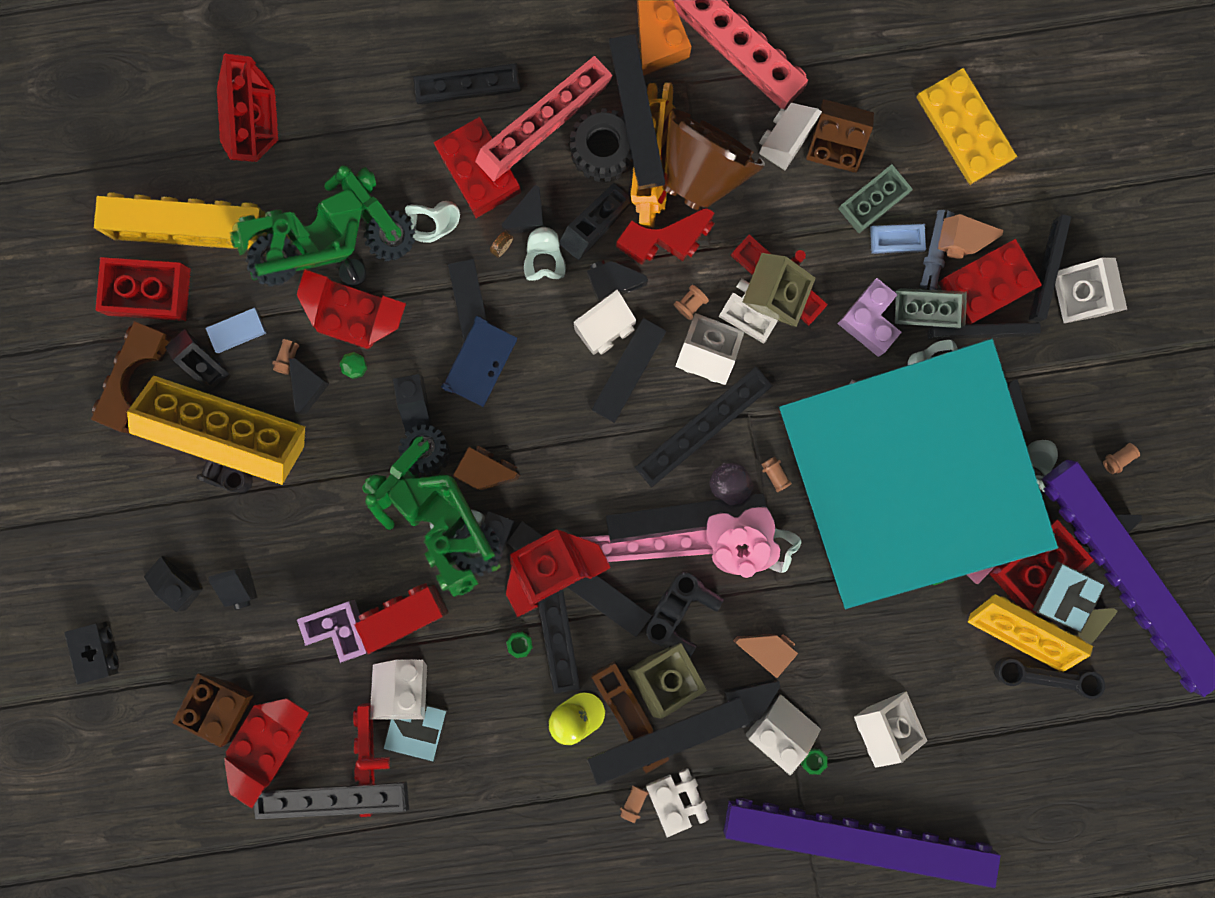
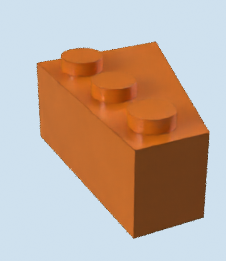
M637 0L640 58L643 75L689 58L691 44L673 0Z

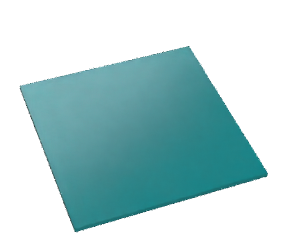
M993 339L779 406L845 609L1058 549Z

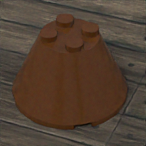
M672 109L669 114L664 164L665 185L662 187L667 193L674 196L679 194L686 199L684 201L685 204L698 210L700 207L711 206L763 169L764 161L761 158H758L757 161L751 157L754 152L732 136L704 120L698 123L691 119V114Z

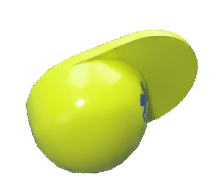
M582 692L560 704L552 712L549 719L551 736L563 745H573L580 742L597 730L603 723L605 709L602 701L594 694Z

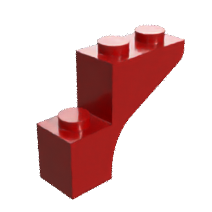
M702 209L668 227L657 230L642 227L631 221L618 239L617 248L641 265H643L646 259L649 261L653 259L659 250L656 246L657 244L681 261H684L687 255L692 257L700 246L697 243L702 234L707 236L715 223L711 221L714 212L710 209Z

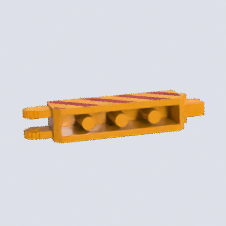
M649 83L647 95L664 173L669 114L672 109H675L672 105L673 85L672 83H664L662 99H657V85ZM633 169L631 200L636 206V212L640 213L639 224L645 228H654L656 213L665 210L667 192L663 190V186L638 190Z

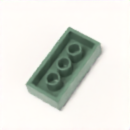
M891 164L845 201L838 209L860 234L906 197L913 189Z
M903 288L896 291L895 324L955 328L965 326L967 292Z

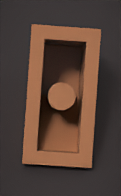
M961 214L944 218L938 249L947 252V256L951 258L961 259L964 255L976 253L1001 237L1003 230Z
M775 634L737 636L733 640L776 678L780 676L798 654L792 649L795 644L784 634L780 638Z

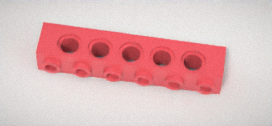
M673 0L678 15L780 108L785 110L805 89L808 82L805 72L800 67H794L788 62L786 55L780 49H774L762 32L753 30L742 14H736L730 9V5L726 0ZM705 3L708 8L702 10L697 8L696 4ZM723 20L727 23V26L719 27L715 24V21ZM737 37H741L745 39L747 43L744 45H739L734 41V39ZM762 55L766 61L762 63L757 62L753 56ZM780 72L784 75L785 79L777 80L772 74Z
M593 56L480 149L475 162L495 181L605 90L613 75Z

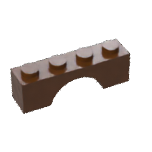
M135 321L133 322V325L125 333V343L122 350L118 351L115 355V366L112 373L104 380V391L101 398L93 405L91 420L119 432L130 434L127 411L134 403L130 395L131 378L142 365L153 361H162L167 350L165 346L170 343L171 336Z
M616 661L592 673L593 681L615 715L628 741L655 731ZM666 757L642 768L645 773H648L670 759Z

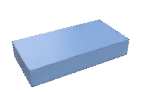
M925 224L880 225L870 228L872 254L924 252L926 250Z
M256 308L206 328L216 353L223 352L267 333Z

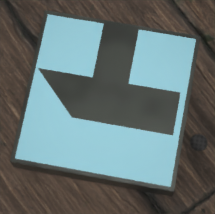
M1057 561L1033 611L1081 633L1105 584Z
M425 703V719H390L382 750L435 763L449 709Z

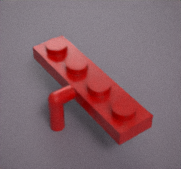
M749 234L732 252L731 256L753 275L761 253H771ZM798 250L791 260L800 265L805 259L806 254L804 251ZM811 290L800 318L809 326L828 304Z
M371 703L360 704L353 714L354 727H358V738L354 739V753L358 754L354 777L356 782L359 781V784H375L374 769L390 768L389 757L374 758L373 719H370ZM373 813L360 814V817H371Z

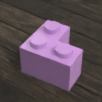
M876 278L838 324L879 357L887 351L901 334L900 330L881 316L897 294Z
M355 600L297 619L305 645L332 636L340 662L367 653L354 627L355 623L361 621Z

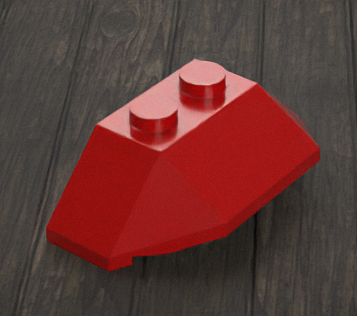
M225 53L217 86L220 142L230 160L257 162L278 141L275 89L263 72L255 65L256 63L252 57Z

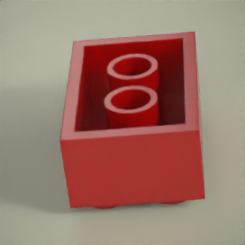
M480 117L434 142L437 152L475 218L521 193L520 186L510 169L493 181L475 162L480 149L492 140Z
M1016 239L938 282L943 291L967 292L965 325L978 321L1042 285Z
M100 257L95 311L107 316L186 321L191 269L177 262Z
M1049 520L1058 549L998 565L989 572L991 577L1018 607L1029 610L1034 615L1037 612L1033 611V608L1057 561L1079 572H1082L1094 561L1058 520Z
M426 583L421 584L408 591L409 597L404 599L402 595L383 603L385 609L380 611L377 607L359 615L361 621L355 623L354 627L368 654L449 613L435 585L428 587Z

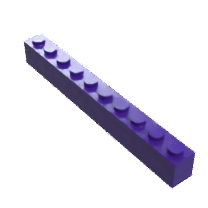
M1065 460L1041 478V481L1046 486L1043 488L1044 492L1052 501L1058 503L1061 508L1059 513L1068 523L1071 522L1076 529L1074 534L1079 541L1088 545L1091 550L1089 554L1094 559V562L1099 566L1102 565L1107 572L1105 577L1108 582L1120 590L1122 593L1120 598L1128 608H1132L1137 614L1135 619L1138 624L1150 632L1152 635L1150 641L1167 656L1165 659L1167 665L1182 677L1180 680L1182 686L1190 693L1195 692L1205 697L1215 689L1214 654L1079 463Z
M736 798V801L729 800L723 832L726 839L986 887H996L1001 855L992 849V845L976 842V845L965 844V840L956 837H949V841L939 839L938 835L929 832H923L922 836L912 834V830L902 827H896V831L885 829L886 826L883 824L870 822L869 826L859 824V821L847 817H843V820L839 821L832 819V816L819 812L816 813V816L806 815V811L802 809L790 808L789 811L779 810L778 805L763 803V806L752 805L751 800Z

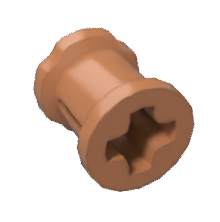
M694 285L689 287L690 291L680 301L674 303L676 309L689 320H692L693 314L702 304L709 302L706 295Z

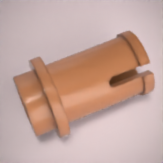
M286 339L282 340L277 359L272 363L274 371L289 375V359L295 357L299 344H292V341Z
M1128 443L1115 454L1107 455L1103 465L1111 474L1121 473L1124 466L1140 457V452L1135 445Z
M774 456L761 465L764 468L762 472L767 473L776 492H779L792 483L780 466L781 461L777 460Z
M633 785L624 808H620V811H622L620 816L635 823L636 819H640L641 816L638 814L648 792Z

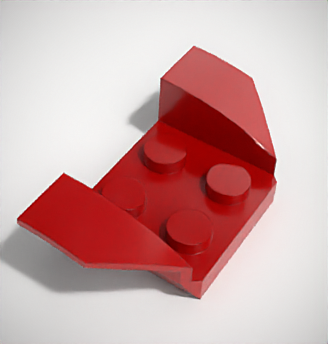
M304 270L297 291L298 299L318 333L368 350L375 342L399 328L406 303L385 296L381 298L333 282L326 276Z
M557 529L510 554L512 568L506 595L517 617L538 607L537 602L584 577L591 579L610 569L611 566L599 544Z
M289 699L253 706L227 749L226 757L224 758L229 792L232 796L253 808L262 791L273 781L302 733L301 726L310 712Z

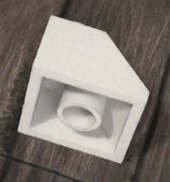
M790 103L786 110L781 108L773 121L777 125L772 132L767 130L759 142L763 145L759 154L786 170L814 128L822 111L795 103Z
M1099 258L1058 271L1055 287L1063 323L1104 316L1127 309L1116 258Z
M616 290L574 321V329L593 355L598 351L600 354H603L613 346V340L619 336L623 339L635 330L633 325L636 324V319L619 291Z
M695 313L675 367L705 377L710 381L726 385L736 361L744 332Z
M393 660L373 664L370 719H425L427 665L423 660Z
M907 691L871 705L854 717L875 767L902 763L927 742Z
M779 693L766 709L761 719L757 720L745 735L753 744L791 775L808 755L821 729Z

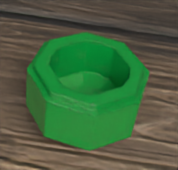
M355 352L345 354L340 362L342 373L352 379L362 377L368 368L365 358Z
M524 631L512 633L506 642L508 653L516 658L526 657L533 648L531 636Z
M812 747L808 755L801 762V766L809 774H821L827 768V756L818 747Z

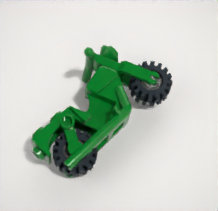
M342 165L339 167L338 172L324 184V187L327 191H333L342 184L344 191L322 200L317 205V217L311 225L303 226L292 212L282 214V210H274L265 213L266 217L255 219V215L239 218V222L235 223L232 228L233 231L230 232V239L233 247L238 248L239 255L244 254L248 250L246 262H248L247 270L248 272L250 271L253 281L259 280L258 283L262 285L266 283L268 286H278L294 276L295 271L341 262L354 252L360 217L366 222L364 238L367 241L364 242L365 245L371 248L369 250L371 254H377L376 258H384V261L396 260L411 250V245L415 242V238H413L415 229L411 230L410 226L413 224L411 220L409 222L405 220L407 218L406 215L400 216L398 215L399 211L396 210L393 212L385 210L375 197L370 196L373 187H376V180L372 171L369 172L366 167H362L354 175L349 166ZM267 233L265 237H259L248 249V242L251 238ZM298 249L302 255L296 254L295 250Z
M421 425V430H418L417 426L412 428L414 431L412 434L409 431L405 433L407 439L401 438L400 440L402 446H398L400 458L392 465L391 475L387 478L386 476L376 474L365 480V484L362 487L363 492L368 494L365 503L377 520L388 530L393 529L395 526L394 521L384 511L391 504L396 507L412 526L418 525L420 521L431 523L434 527L426 534L424 540L429 551L424 554L432 568L437 566L440 574L436 578L443 591L449 589L454 597L463 595L471 591L478 584L475 573H478L480 577L484 576L483 571L485 570L490 573L500 568L497 559L502 558L500 551L502 550V545L491 527L488 528L484 523L479 526L452 476H432L431 471L435 470L436 474L440 473L439 467L445 468L447 465L445 460L449 461L450 459L448 453L450 448L444 435L439 429L436 431L433 426H430L428 429L426 425ZM456 564V566L458 567V569L460 568V570H456L452 566Z

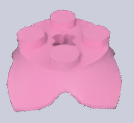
M750 508L745 510L738 518H734L727 513H719L709 517L707 522V538L713 549V562L720 570L748 578L753 576L755 572L766 570L778 561L780 547L773 540L775 524L768 508ZM744 543L748 545V548L738 547L739 545L743 546Z

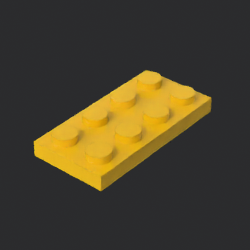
M964 68L916 96L969 185L1017 157Z
M996 594L970 613L968 623L1060 672L1066 671L1089 657L1093 648L1092 645L1084 642L1080 637L1065 632L1056 624L1047 622L1035 616L1033 612L1022 609L1011 603L1007 598Z

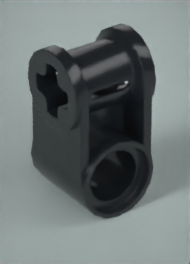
M210 460L206 461L201 474H198L196 477L210 485L237 493L248 491L253 483L251 474ZM236 474L241 476V484L238 487L233 485V478Z

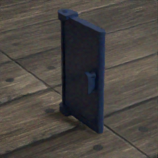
M476 316L475 322L441 388L444 391L456 393L484 407L518 338L488 324L489 322L482 317Z

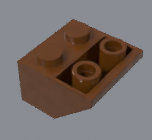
M823 99L820 107L822 112L815 124L806 160L857 173L873 129L874 112Z
M477 446L475 450L470 447L468 448L453 475L479 490L516 481L520 477L515 472L518 467L502 458L499 463L492 460L494 454L480 446Z
M197 673L172 723L221 748L231 741L254 694L232 682Z

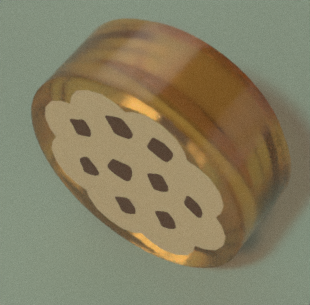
M507 231L502 232L492 244L490 252L497 258H500L509 248L514 237Z

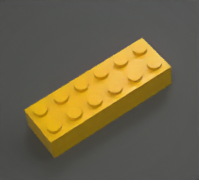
M107 193V197L97 196L94 228L113 240L238 249L233 247L230 239V232L233 231L232 228L235 223L239 222L238 219L249 215H255V219L266 217L264 211L258 208V205L253 203L231 206V203L226 201H215V204H205L204 201L199 199H188L187 203L178 202V199L172 197H161L160 201L151 200V197L145 195H134V199L124 198L122 194ZM267 233L251 238L248 242V249L259 237H265Z
M154 375L127 411L130 434L283 485L304 448L305 426Z

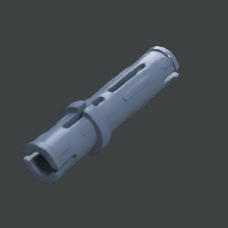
M945 210L937 211L928 257H925L923 262L925 270L920 283V287L923 289H927L928 281L931 279L929 290H937L940 270L944 268L945 261L943 257L945 251L939 250L938 244ZM947 211L946 218L954 216L953 212Z

